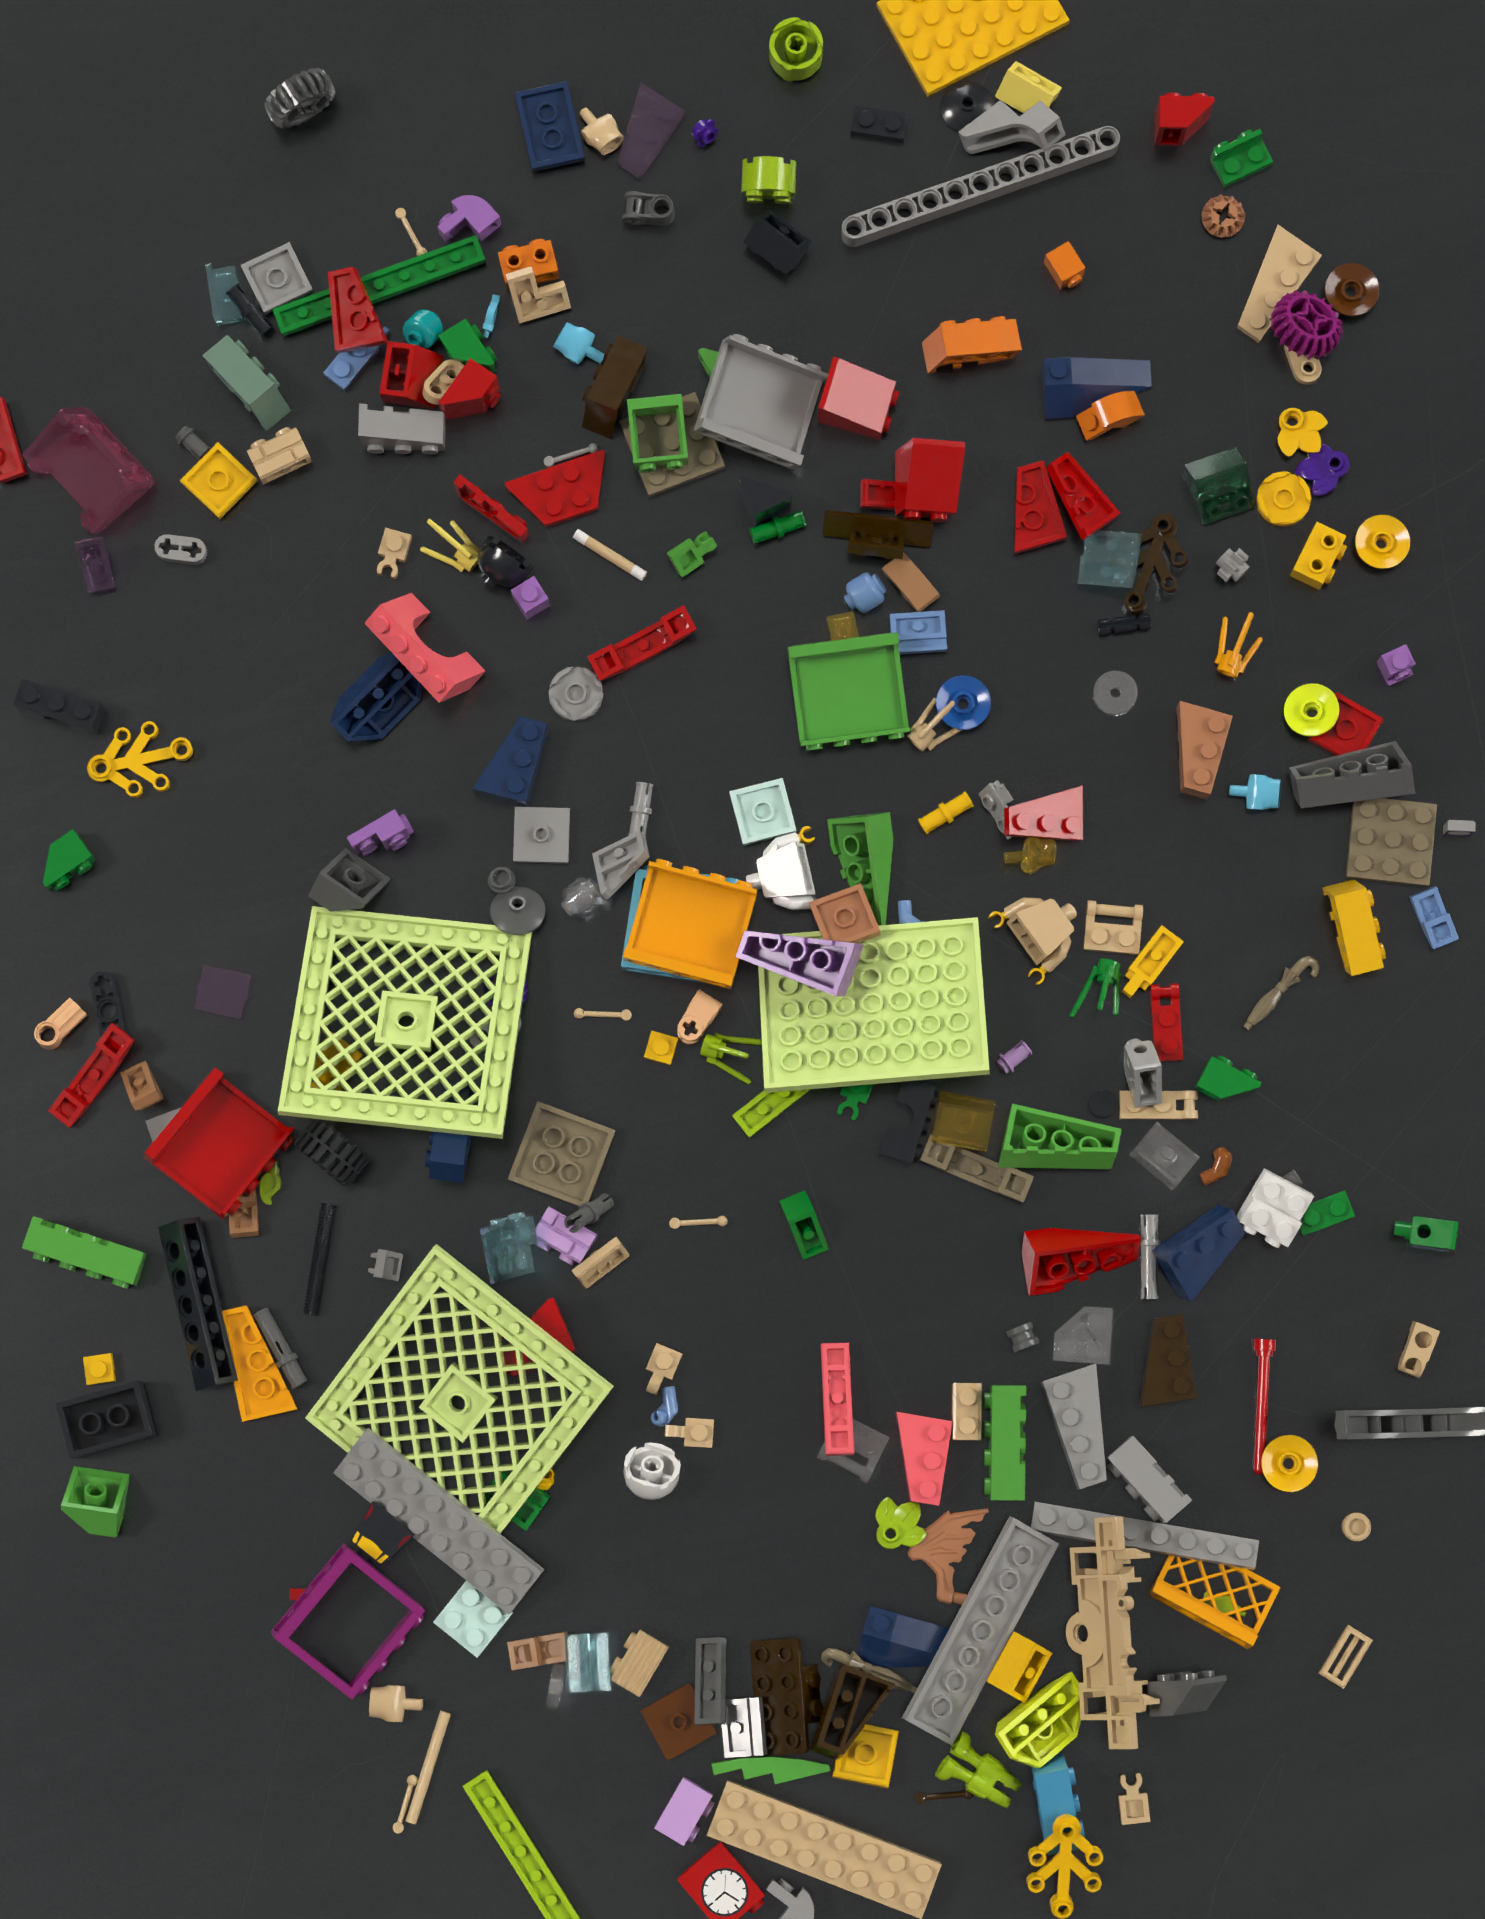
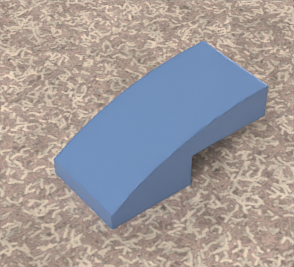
M1434 886L1409 896L1419 923L1432 949L1459 939L1451 916L1445 910L1437 887Z

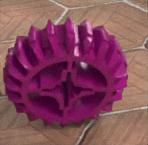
M1295 290L1291 294L1287 293L1276 303L1270 317L1272 321L1270 328L1275 332L1273 337L1279 338L1281 340L1280 345H1286L1288 352H1296L1297 357L1304 355L1307 360L1311 357L1318 360L1322 356L1326 357L1338 345L1343 332L1341 328L1343 322L1338 319L1339 312L1332 310L1333 304L1328 305L1324 302L1325 297L1319 299L1316 293L1309 295L1306 290L1301 293Z

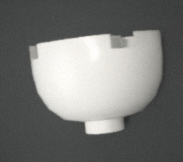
M650 1442L645 1443L644 1447L638 1449L634 1447L625 1458L623 1472L626 1485L636 1496L642 1499H661L671 1493L677 1485L681 1464L675 1458V1452L662 1444Z

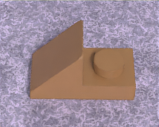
M146 1061L121 1072L130 1102L135 1111L143 1110L163 1100V1095Z

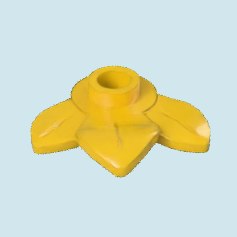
M1297 408L1284 410L1279 417L1281 431L1278 435V445L1281 451L1288 457L1292 456L1298 448L1307 453H1318L1321 449V438L1318 431L1328 424L1326 418L1317 411L1302 412ZM1290 419H1295L1298 423L1291 426L1287 422Z

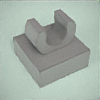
M378 1249L377 1253H371L370 1257L376 1258L375 1269L368 1268V1272L374 1274L373 1277L399 1282L403 1254Z

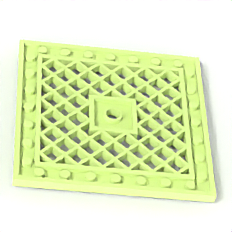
M312 906L278 1114L503 1139L532 932L525 935H510L502 932L495 925L354 910L330 912L325 907ZM357 941H364L368 943L361 947L357 943ZM350 943L356 951L345 958L339 950ZM384 944H392L395 946L388 950V948ZM378 946L384 954L372 961L367 952ZM412 947H421L422 949L416 953ZM405 948L411 957L400 964L394 955ZM440 950H450V952L443 955ZM433 952L439 960L428 967L422 958ZM466 952L478 954L471 959ZM335 954V956L339 959L340 962L334 967H332L333 956ZM460 954L466 963L455 970L449 961ZM494 955L500 956L499 961ZM362 957L368 965L356 972L351 964ZM487 957L494 966L483 973L476 964ZM387 960H390L395 968L384 975L378 967ZM417 963L423 971L412 978L406 969ZM444 965L451 974L440 981L434 975V972ZM346 968L352 976L343 983H340L335 975ZM472 968L478 977L467 984L461 975ZM374 971L380 979L368 986L362 978ZM495 973H497L496 986L488 979ZM401 974L407 982L396 989L390 981ZM429 977L435 985L423 992L418 983ZM456 979L462 988L451 995L445 987ZM329 980H331L336 988L327 993ZM358 982L364 990L353 998L346 989ZM484 983L490 991L479 998L473 989ZM385 985L390 991H382L380 1001L374 992ZM413 988L417 994H410L406 992ZM441 991L447 999L438 1005V996L433 995ZM342 993L348 1002L337 1009L331 1000ZM468 994L474 1003L463 1009L457 1001ZM369 996L375 1005L364 1012L358 1003ZM494 998L491 1012L485 1003ZM326 1004L332 1013L323 1019ZM452 1005L458 1014L448 1021L441 1012ZM351 1008H354L360 1016L348 1023L342 1015ZM480 1008L486 1017L475 1023L469 1015ZM379 1012L376 1026L370 1018ZM403 1016H411L414 1019L413 1024L408 1027H403L398 1022ZM437 1017L443 1025L434 1031L435 1019ZM338 1019L344 1027L335 1034H332L326 1026ZM464 1019L471 1028L459 1035L453 1026ZM366 1022L371 1031L360 1038L354 1029ZM490 1023L487 1038L481 1029ZM322 1030L328 1039L319 1044ZM446 1031H449L455 1039L446 1046H443L437 1038ZM349 1033L355 1042L344 1049L338 1040ZM476 1033L482 1040V1043L471 1049L465 1041ZM375 1037L374 1044L379 1046V1048L372 1052L366 1043ZM433 1042L439 1051L428 1058L423 1051L431 1052ZM331 1045H334L340 1053L328 1060L322 1052ZM461 1045L466 1054L456 1061L449 1052ZM361 1047L368 1056L356 1064L350 1055ZM395 1048L407 1049V1051L400 1055ZM486 1049L483 1063L477 1055ZM389 1050L395 1059L384 1066L378 1057ZM417 1053L423 1062L414 1069H411L406 1060ZM318 1056V1058L323 1062V1065L315 1070L316 1059ZM444 1056L451 1065L439 1072L434 1063ZM345 1059L351 1068L340 1075L334 1066ZM472 1059L479 1068L467 1075L461 1066ZM373 1062L379 1071L368 1078L361 1069ZM401 1065L407 1074L396 1081L389 1072ZM429 1068L435 1077L424 1084L417 1075ZM329 1070L336 1079L324 1086L318 1077ZM454 1071H457L463 1079L452 1087L445 1078ZM357 1073L364 1082L351 1089L346 1080ZM482 1075L481 1087L479 1089L473 1081ZM385 1076L391 1085L382 1092H379L374 1083ZM413 1079L419 1088L410 1095H407L402 1086ZM314 1082L318 1088H312V1083ZM441 1082L447 1091L438 1098H435L429 1089ZM341 1084L345 1091H337L334 1089ZM468 1085L475 1094L466 1101H463L457 1092ZM369 1088L373 1092V1094H365L361 1092ZM397 1091L401 1097H393L389 1095ZM425 1094L429 1100H421L417 1098ZM450 1097H453L457 1103H449L445 1101L448 1100Z
M436 1244L305 1419L347 1453H349L366 1430L363 1424H371L372 1431L384 1441H393L394 1449L401 1454L400 1441L412 1440L414 1453L402 1455L408 1460L415 1459L416 1466L423 1472L422 1458L434 1457L436 1471H425L424 1473L429 1477H437L438 1484L451 1495H459L460 1502L468 1507L466 1494L478 1493L480 1506L468 1508L474 1513H480L478 1516L501 1534L614 1386ZM440 1287H442L445 1290L443 1292H437V1290ZM449 1297L451 1311L439 1312L437 1298ZM457 1300L468 1309L458 1310ZM430 1301L432 1313L420 1314ZM471 1315L473 1328L461 1329L459 1316ZM452 1317L454 1330L442 1331L440 1318ZM433 1318L435 1332L423 1333L421 1320ZM479 1318L490 1327L480 1328ZM414 1322L415 1334L404 1335ZM493 1332L495 1346L483 1347L481 1334ZM474 1334L476 1348L464 1349L462 1335ZM455 1336L457 1350L445 1351L443 1337ZM501 1336L508 1340L511 1345H502ZM436 1338L438 1352L426 1353L424 1339ZM416 1340L418 1354L407 1355L405 1341ZM398 1344L399 1356H389ZM515 1350L517 1364L505 1365L503 1351ZM496 1352L498 1366L486 1367L484 1353ZM523 1353L534 1362L524 1363ZM477 1354L479 1368L467 1369L465 1355ZM458 1356L459 1366L454 1362L447 1369L446 1357ZM439 1358L440 1371L428 1372L427 1359ZM419 1360L421 1373L409 1374L408 1361ZM400 1362L402 1375L390 1376L389 1363ZM382 1366L383 1377L372 1378L379 1367ZM538 1368L540 1382L527 1383L525 1369ZM518 1370L520 1384L508 1385L506 1371ZM545 1371L556 1380L546 1381ZM499 1372L501 1385L489 1386L487 1373ZM471 1374H480L481 1383L473 1378ZM430 1378H440L431 1390ZM422 1379L424 1393L412 1394L410 1380ZM403 1381L405 1395L393 1396L391 1382ZM384 1383L386 1396L374 1397L373 1384ZM560 1386L562 1399L549 1401L548 1387ZM364 1387H366L367 1398L356 1399ZM541 1388L542 1401L530 1402L528 1389ZM567 1389H569L572 1392L570 1397H568ZM521 1390L523 1403L511 1404L509 1391ZM502 1391L504 1405L492 1406L498 1398L492 1392ZM458 1395L464 1399V1409H457L453 1406V1396ZM425 1399L419 1406L424 1413H415L413 1400ZM406 1401L408 1414L396 1415L394 1402ZM387 1402L389 1416L377 1417L376 1403ZM368 1404L370 1418L358 1419L357 1405ZM562 1406L552 1419L550 1407ZM543 1408L545 1421L533 1422L531 1409ZM524 1409L526 1423L514 1424L512 1410ZM505 1411L507 1424L495 1426L493 1412ZM486 1414L487 1426L476 1427ZM428 1418L430 1432L418 1433L416 1419ZM409 1420L411 1433L399 1435L397 1421ZM390 1422L392 1435L380 1436L378 1423ZM436 1422L446 1430L437 1431ZM546 1427L536 1440L534 1428ZM527 1429L529 1442L516 1443L515 1430ZM508 1431L509 1444L497 1445L496 1432ZM488 1433L490 1446L478 1447L476 1434ZM450 1436L452 1449L440 1450L438 1437ZM469 1436L471 1448L459 1449L458 1439L463 1443ZM431 1438L433 1451L421 1452L419 1439ZM529 1449L519 1462L518 1450ZM510 1450L512 1464L500 1465L498 1451ZM491 1452L493 1465L481 1466L479 1453ZM472 1454L474 1467L462 1468L460 1455ZM453 1456L455 1469L443 1470L441 1457ZM513 1470L503 1483L501 1471ZM494 1472L496 1485L484 1486L482 1473ZM475 1473L477 1487L465 1488L463 1474ZM456 1475L458 1488L446 1489L444 1476ZM497 1491L491 1500L486 1503L485 1492Z

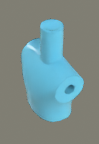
M566 322L553 345L565 358L577 365L582 362L585 356L600 364L604 357V353L591 346L595 338L594 333Z
M1250 774L1247 786L1230 785L1229 796L1246 797L1247 809L1264 810L1279 808L1282 780L1273 779L1265 775Z

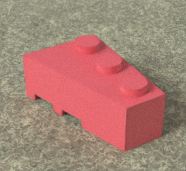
M896 1412L909 1499L912 1502L939 1506L953 1421Z

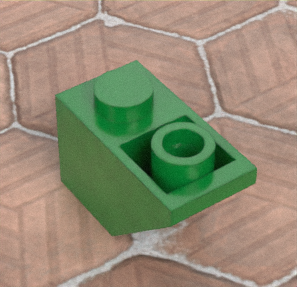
M467 319L462 320L438 335L440 344L451 360L461 362L465 366L471 358L490 372L496 371L494 362L497 358L489 346L486 348L480 341L483 338L481 332L475 324L470 326Z
M74 829L50 844L43 879L44 886L50 892L54 889L58 891L64 888L70 882L68 879L75 874L82 875L92 868L91 863L96 860Z
M1218 1055L1217 1058L1212 1056L1208 1060L1194 1089L1217 1101H1222L1255 1091L1262 1082L1256 1080L1258 1076L1255 1073L1244 1068L1242 1071H1239L1232 1067V1061Z

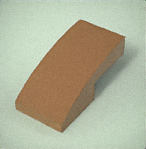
M904 552L902 559L895 558L882 568L883 573L901 591L902 596L917 612H921L940 597L933 585Z
M255 1189L250 1195L245 1193L239 1200L242 1202L239 1210L233 1216L229 1215L231 1238L259 1236Z
M567 1632L507 1642L512 1670L572 1660Z

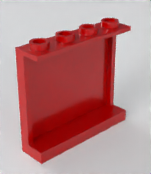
M215 1067L145 1151L144 1159L224 1220L228 1214L233 1216L242 1205V1202L239 1200L245 1193L250 1195L260 1183L257 1178L263 1171L268 1173L277 1162L274 1157L280 1150L285 1152L295 1140L292 1137L295 1128L292 1126L288 1128L225 1080L223 1078L224 1074Z

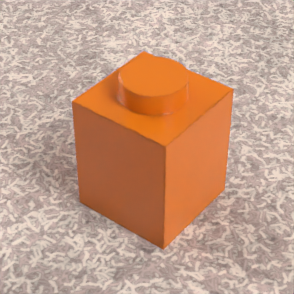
M1069 241L1045 254L1044 264L1060 290L1066 286L1072 288L1083 280L1082 277L1086 268Z

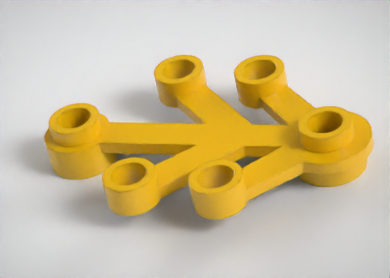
M147 721L141 726V733L126 756L114 759L122 745L129 744L132 739L130 731L127 728L121 727L115 731L114 739L105 753L90 759L87 771L93 780L97 782L110 780L125 789L126 793L132 798L140 797L143 793V787L138 781H130L117 772L118 770L128 768L152 783L157 791L164 792L170 786L169 779L163 774L155 773L144 766V764L175 758L178 761H186L193 754V746L186 738H176L171 742L170 747L141 753L149 740L157 737L159 733L157 725L154 722ZM148 726H153L154 732L150 735L145 734V729ZM121 732L128 734L127 739L124 741L118 739V735ZM181 746L187 747V752L184 755H179L177 752ZM101 764L106 765L104 773L97 772V767ZM161 778L166 780V784L163 787H157V780ZM134 784L138 785V792L130 793V787Z
M1062 1814L1053 1823V1833L1038 1846L1032 1847L1028 1852V1858L1033 1866L1039 1867L1046 1862V1854L1060 1843L1059 1852L1037 1872L1029 1874L1026 1882L1031 1892L1038 1893L1044 1889V1881L1058 1870L1057 1893L1050 1898L1049 1904L1054 1916L1067 1918L1074 1909L1069 1895L1070 1868L1083 1880L1087 1891L1096 1892L1102 1886L1100 1876L1095 1872H1091L1071 1853L1072 1843L1085 1853L1086 1861L1091 1866L1100 1865L1103 1861V1854L1099 1847L1093 1846L1080 1834L1081 1825L1076 1817L1070 1814ZM1066 1827L1072 1828L1068 1832H1062ZM1093 1853L1099 1854L1095 1859L1089 1858ZM1035 1854L1042 1855L1039 1859L1032 1858ZM1092 1879L1097 1880V1882L1093 1885L1088 1884V1882ZM1034 1880H1040V1883L1037 1885L1031 1884ZM1060 1906H1067L1064 1910H1058Z

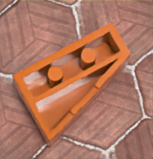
M1004 316L982 322L979 318L969 319L964 323H956L954 320L944 321L922 342L927 373H934L939 366L952 364L953 369L962 367V362L978 361L979 365L1012 359L1022 350L1016 319L1006 320Z

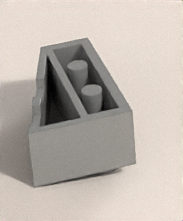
M1130 1436L1105 1458L1109 1462L1106 1468L1116 1479L1120 1476L1128 1484L1125 1487L1126 1491L1134 1500L1140 1498L1144 1502L1146 1507L1143 1510L1154 1522L1159 1520L1161 1523H1167L1192 1501L1187 1494L1184 1495L1175 1485L1172 1477L1161 1469L1157 1461L1134 1436Z

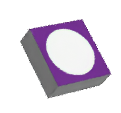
M1448 820L1443 825V835L1471 836L1475 832L1476 822Z

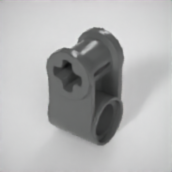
M637 191L625 193L624 198L627 200L626 212L622 216L623 222L631 225L668 226L674 221L675 210L673 202L668 196L663 194H646ZM665 206L669 208V211L664 215H659L655 212L657 208Z

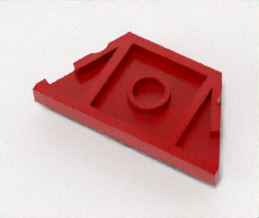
M604 449L505 482V487L545 527L597 511L605 461Z

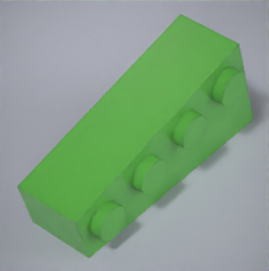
M1012 1104L1006 1123L998 1167L1112 1169L1118 1152L1121 1129Z
M35 1216L32 1217L22 1246L23 1249L34 1252V1259L49 1263L50 1258L61 1261L59 1267L74 1272L76 1267L87 1270L86 1276L102 1280L104 1275L113 1278L112 1284L128 1289L129 1284L138 1285L148 1255L144 1252L78 1232Z
M992 1385L989 1387V1393L984 1392V1409H989V1421H984V1438H989V1449H984V1466H989V1478H984V1495H989V1500H1025V1460H1023V1455H1025L1026 1437L1025 1432H1023V1426H1025L1026 1408L1025 1404H1023V1396H1026V1386Z

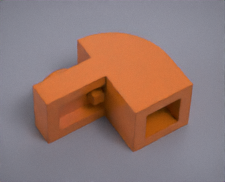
M1122 391L1093 402L1092 407L1076 415L1085 439L1093 440L1112 428H1124L1145 416L1135 391Z

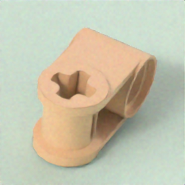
M699 989L678 1024L677 1035L679 1040L687 1045L697 1043L707 1027L713 1022L723 1004ZM691 1024L694 1025L696 1034L690 1033L689 1036L685 1035L684 1026L689 1028Z

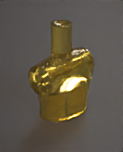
M1029 837L1025 840L1022 851L1004 852V862H1021L1022 871L1033 873L1040 867L1054 865L1056 843L1054 839Z

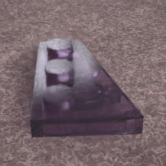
M640 82L619 155L618 165L641 179L685 116V110Z

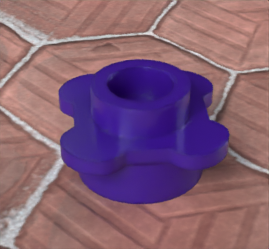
M702 119L692 129V136L698 141L697 146L699 148L711 143L718 133L713 119Z

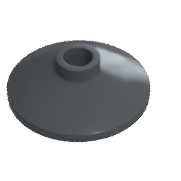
M514 887L508 893L497 894L490 907V915L494 925L502 932L510 935H525L533 932L542 924L546 913L545 904L541 896L526 887ZM514 905H522L519 908L514 907Z

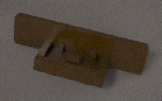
M826 510L823 535L849 539L848 553L862 557L868 555L878 556L889 560L895 558L902 559L904 545L931 547L934 523L924 520H906L905 518Z

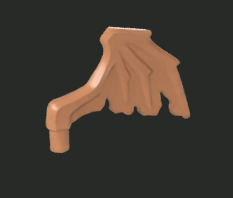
M988 1509L952 1514L947 1511L925 1529L922 1528L927 1533L926 1537L918 1545L910 1547L908 1551L910 1559L912 1561L923 1560L935 1572L937 1599L940 1602L950 1605L952 1603L962 1605L968 1594L954 1592L953 1574L955 1570L952 1566H949V1563H959L962 1560V1556L967 1552L963 1546L970 1544L976 1534L971 1528H961V1526L967 1525L972 1521H982L985 1514L989 1512Z

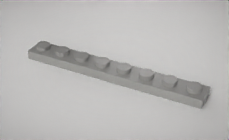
M1035 1502L1031 1528L1042 1534L1096 1543L1094 1518L1120 1516ZM1123 1517L1125 1548H1136L1146 1552L1255 1570L1259 1540Z

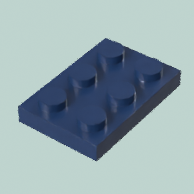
M567 81L515 92L532 172L585 161Z

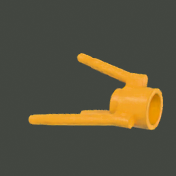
M1252 612L1247 616L1234 650H1227L1226 654H1224L1228 618H1223L1218 655L1214 662L1218 664V672L1233 678H1237L1239 673L1243 674L1247 663L1263 641L1262 637H1258L1241 661L1242 655L1239 652L1254 616Z

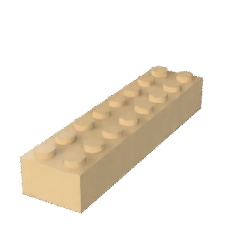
M727 1779L707 1832L709 1837L920 1919L923 1917L942 1865L940 1861Z

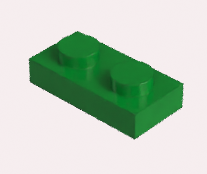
M1342 1191L1310 1203L1300 1220L1302 1223L1299 1228L1301 1236L1303 1237L1355 1217L1346 1192Z

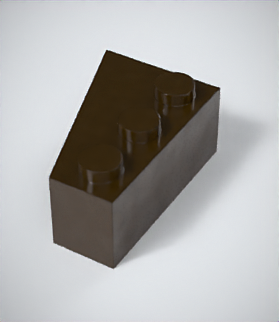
M842 1664L835 1672L810 1751L835 1760L842 1757L895 1686V1683Z

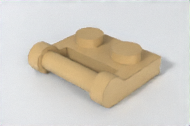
M1088 900L1083 950L1139 955L1143 905L1127 907L1096 904V901ZM1095 915L1133 918L1132 926L1095 922Z

